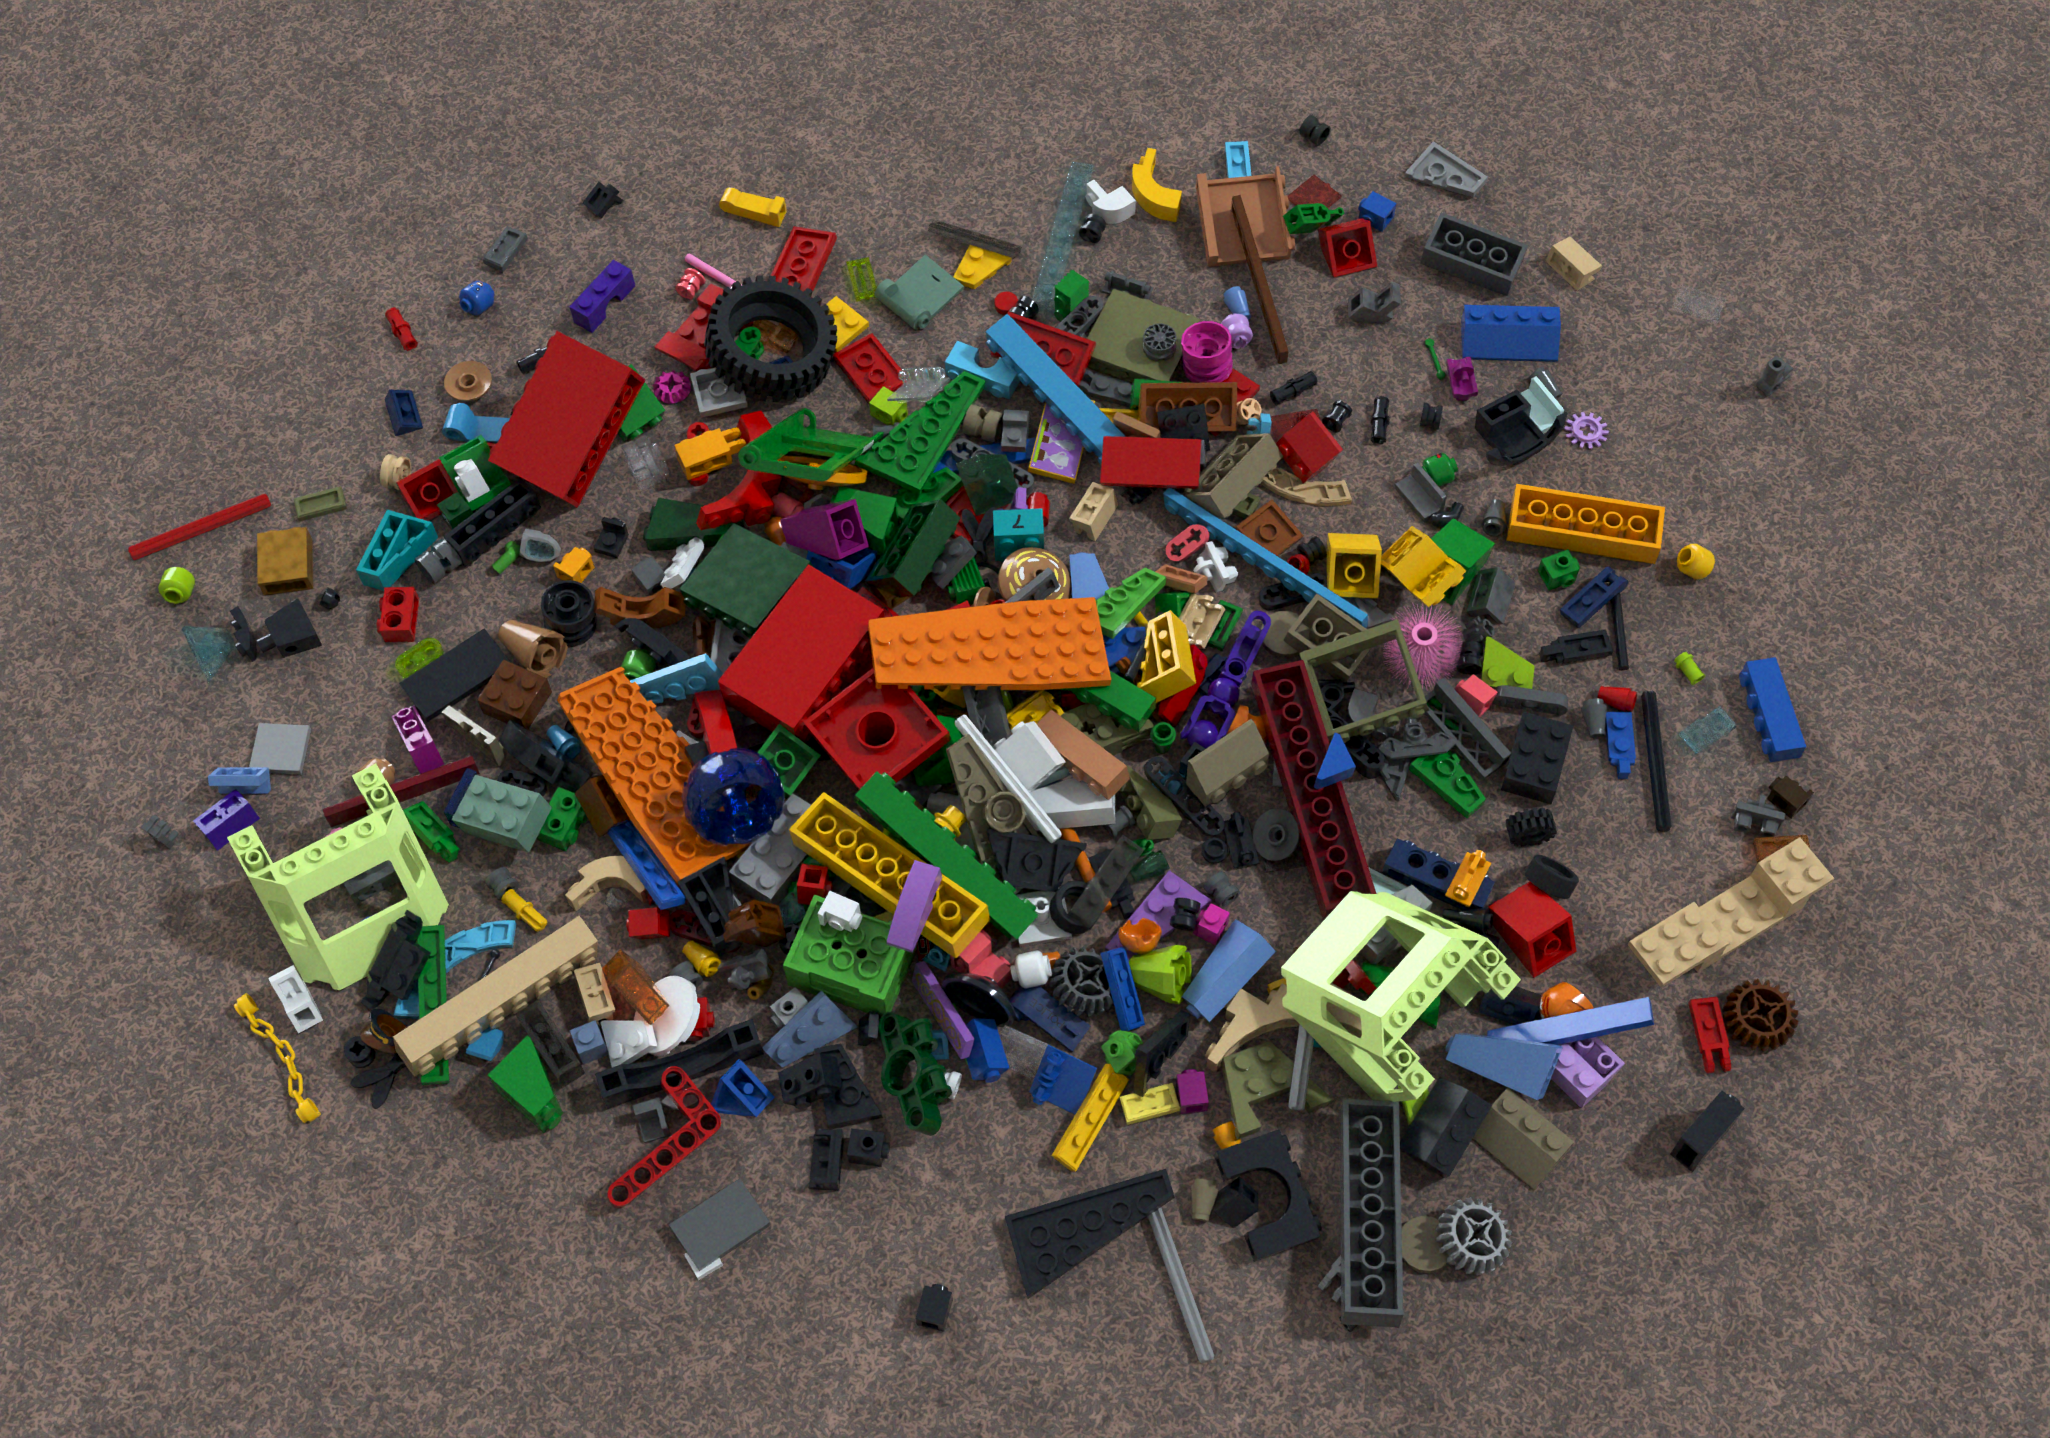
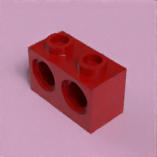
M384 587V595L379 600L381 619H377V632L381 633L384 642H415L419 596L415 587Z

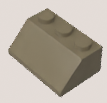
M1316 594L1288 630L1283 641L1298 652H1303L1367 629L1319 594ZM1371 648L1319 665V667L1337 680H1341L1342 683H1346L1360 666Z
M1252 719L1248 720L1188 761L1186 784L1205 807L1212 802H1219L1224 798L1226 792L1232 788H1240L1247 778L1253 774L1259 775L1266 769L1269 752Z
M1509 1087L1492 1104L1491 1109L1472 1138L1533 1191L1566 1156L1574 1143L1573 1140Z

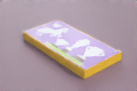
M1045 402L1028 472L1075 484L1084 448L1081 443L1082 440L1077 435L1073 436L1065 427L1066 423L1061 418L1056 419Z

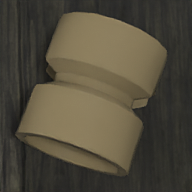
M971 404L964 419L963 434L975 438L981 435L983 440L997 443L1003 430L1004 413L995 410L986 412L985 407Z

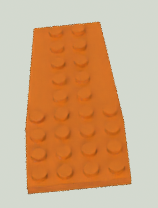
M1095 597L1017 601L870 619L868 623L877 689H881L882 685H898V689H908V685H924V689H934V685L950 686V690H960L961 686H975V690H987V686H1000L1001 690H1047L1110 686L1111 675Z
M619 667L561 692L557 701L630 820L677 883L722 857L728 860L746 851L760 832L731 794L722 803L712 795L705 793L697 785L701 775L698 773L699 771L695 772L685 754V747L690 744L683 736L679 738L672 730V723L667 718L662 719L656 712L657 706L653 701H647L639 692V685L636 682L631 683L623 674L625 669Z

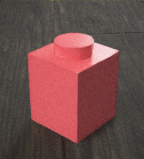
M1474 674L1466 681L1461 680L1455 687L1456 692L1479 717L1490 708L1498 693Z

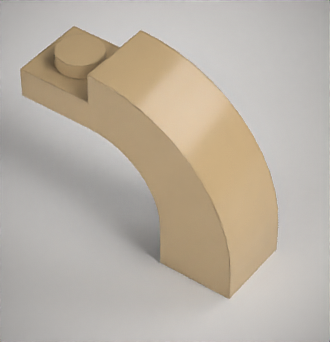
M609 856L594 860L578 870L582 880L574 883L569 888L568 893L565 894L569 905L577 911L595 894L608 887L626 888L643 903L648 900L647 894L649 893L624 856Z

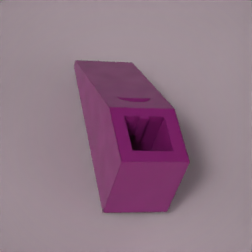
M415 705L403 708L397 714L391 716L420 774L444 765Z

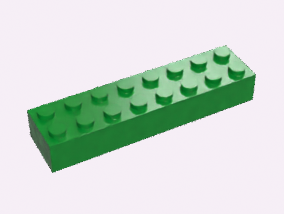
M876 771L855 794L854 801L910 852L927 864L939 867L943 875L987 904L990 915L989 922L1011 942L1016 941L1037 918L1038 915L1034 912L1037 908L1028 899L1024 898L1021 900L1014 894L1017 890L1006 880L1000 882L994 876L996 871L989 864L984 862L981 865L974 858L976 853L966 844L961 847L954 840L956 835L946 826L941 829L934 823L936 818L925 808L921 811L915 806L916 800L907 791L904 790L901 793L894 787L896 782L887 773L884 772L881 775Z

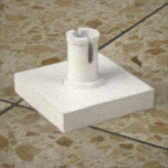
M1037 891L1016 895L1021 900L1024 898L1028 899L1037 908L1034 912L1038 915L1018 938L1019 947L1072 939V934L1059 928L1051 918L1049 910L1050 901L1056 892ZM1064 897V898L1062 899V905H1063V908L1065 909V911L1067 912V907H1066V902H1065V897Z

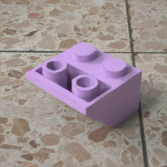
M1598 1037L1564 1043L1561 1045L1563 1049L1551 1079L1580 1108H1583L1607 1085L1625 1063Z

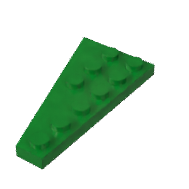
M963 371L947 384L941 393L934 398L931 397L925 406L918 411L915 410L893 428L887 437L880 442L877 441L871 446V450L863 456L860 455L856 458L855 465L920 495L963 424L968 408L976 402L985 387L986 380Z

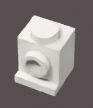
M472 459L461 461L454 466L458 475L454 479L468 502L490 491Z
M829 891L817 913L821 925L825 926L828 922L831 927L840 931L845 929L852 932L853 929L856 930L862 920L859 903L832 891Z

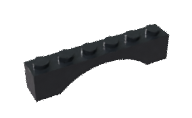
M753 1019L727 1027L707 1041L680 1053L648 1062L621 1064L595 1073L602 1099L607 1109L663 1090L661 1087L662 1074L669 1067H680L692 1080L732 1066L738 1059L743 1062L761 1056L764 1053ZM669 1074L666 1077V1082L672 1087L678 1085L681 1082V1078L677 1074Z

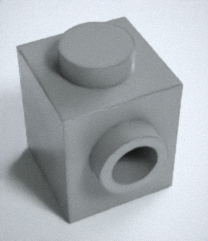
M794 987L770 1006L772 1013L770 1020L780 1031L809 1002Z

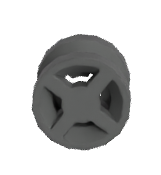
M506 867L494 870L485 881L487 887L495 891L494 895L498 900H501L504 893L508 890L514 889L516 892L519 888L518 881L510 877V872Z
M690 961L680 963L669 973V976H679L690 981L696 988L703 980L699 973L694 972V966Z

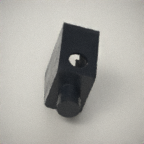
M299 599L292 601L266 618L264 622L270 633L256 639L263 653L277 647L283 658L322 646Z

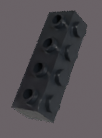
M519 478L446 534L444 539L455 549L461 558L462 564L466 567L471 562L476 561L490 547L497 545L503 537L515 531L521 523L533 517L541 509L537 494L525 481Z

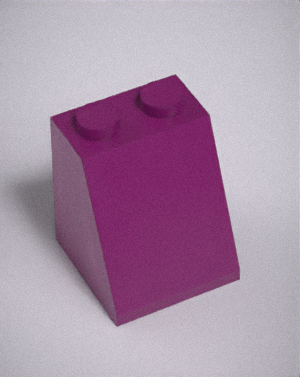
M856 499L810 507L780 519L787 544L834 560L842 559L869 547Z

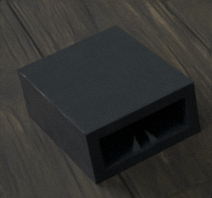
M1721 1091L1682 1135L1670 1155L1693 1172L1734 1125L1745 1108L1741 1106L1736 1097Z

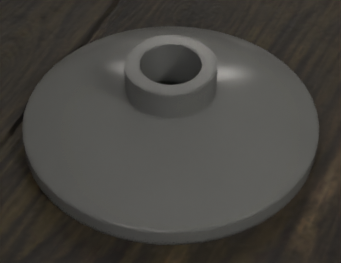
M1275 808L1264 812L1257 819L1253 828V843H1255L1256 850L1262 857L1268 860L1280 861L1288 858L1296 850L1300 840L1299 829L1294 815L1284 809ZM1282 831V838L1279 840V833Z

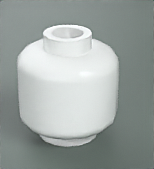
M1039 950L1017 955L1015 957V965L1010 966L1013 981H1019L1020 985L1026 989L1044 985L1047 983L1048 977L1052 976L1049 958L1047 955L1043 956Z

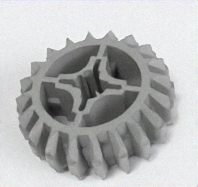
M1471 1197L1466 1198L1464 1201L1460 1199L1455 1201L1453 1205H1449L1444 1213L1440 1215L1438 1219L1440 1224L1435 1229V1231L1441 1234L1436 1238V1242L1443 1243L1444 1245L1440 1248V1253L1447 1252L1449 1255L1446 1262L1454 1260L1456 1262L1455 1270H1460L1464 1266L1466 1274H1471L1474 1271L1476 1275H1481L1484 1272L1490 1273L1495 1270V1267L1501 1266L1504 1261L1503 1259L1507 1258L1510 1253L1507 1249L1513 1243L1507 1239L1512 1231L1504 1228L1508 1220H1501L1499 1218L1501 1210L1493 1212L1492 1203L1483 1206L1482 1198L1474 1202ZM1476 1231H1479V1233L1475 1236L1476 1238L1469 1242L1468 1240L1472 1237V1234H1474ZM1467 1250H1471V1251L1475 1252L1477 1255L1472 1254V1253L1468 1252Z

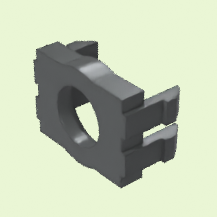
M156 815L151 816L147 823L144 822L141 828L170 849L174 845L172 843L179 833L173 830L166 838L165 836L169 833L171 827L161 820L153 828L159 817Z

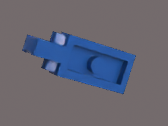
M1606 712L1605 731L1608 761H1610L1611 765L1617 766L1618 779H1628V775L1631 773L1630 766H1634L1636 759L1632 713Z

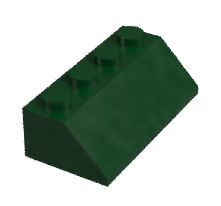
M941 499L912 504L866 579V582L899 598L916 595L921 590L923 580L932 571L935 560L944 551V545L948 538L955 533L960 517Z

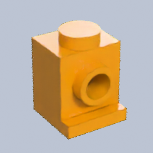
M574 547L570 553L565 554L560 564L555 562L553 565L557 578L562 581L573 580L582 583L595 568L592 555L586 549H579L577 547Z

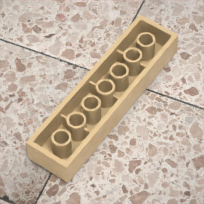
M578 916L393 1036L396 1052L414 1077L418 1074H427L434 1069L435 1063L442 1058L447 1060L457 1054L458 1048L465 1043L472 1044L482 1036L481 1032L488 1027L491 1029L497 1028L505 1021L504 1018L512 1012L517 1014L523 1011L528 1006L527 1003L535 997L537 999L544 997L551 991L550 987L556 983L563 984L573 977L574 970L592 965L596 961L595 957H597L598 940L582 918Z

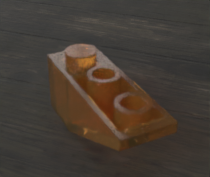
M619 950L602 968L609 981L648 1024L652 1025L670 1006L642 965L622 950Z

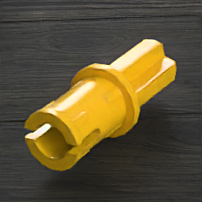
M514 889L504 893L501 902L516 914L518 920L522 919L537 932L544 930L548 922L533 908L531 902H526Z

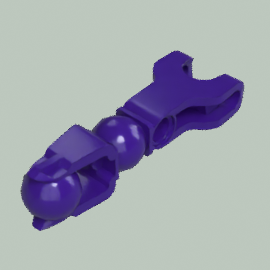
M1253 611L1249 615L1231 648L1218 679L1212 681L1209 685L1208 696H1202L1197 702L1186 726L1180 733V740L1187 738L1190 747L1196 742L1207 749L1226 735L1235 717V710L1231 707L1239 700V687L1271 625V619L1265 612ZM1260 619L1263 622V629L1260 630L1258 627L1251 625L1252 621ZM1229 668L1236 669L1239 672V675L1235 676L1231 674ZM1210 708L1213 713H1220V717L1224 722L1219 732L1211 721H1197L1202 709L1208 710Z

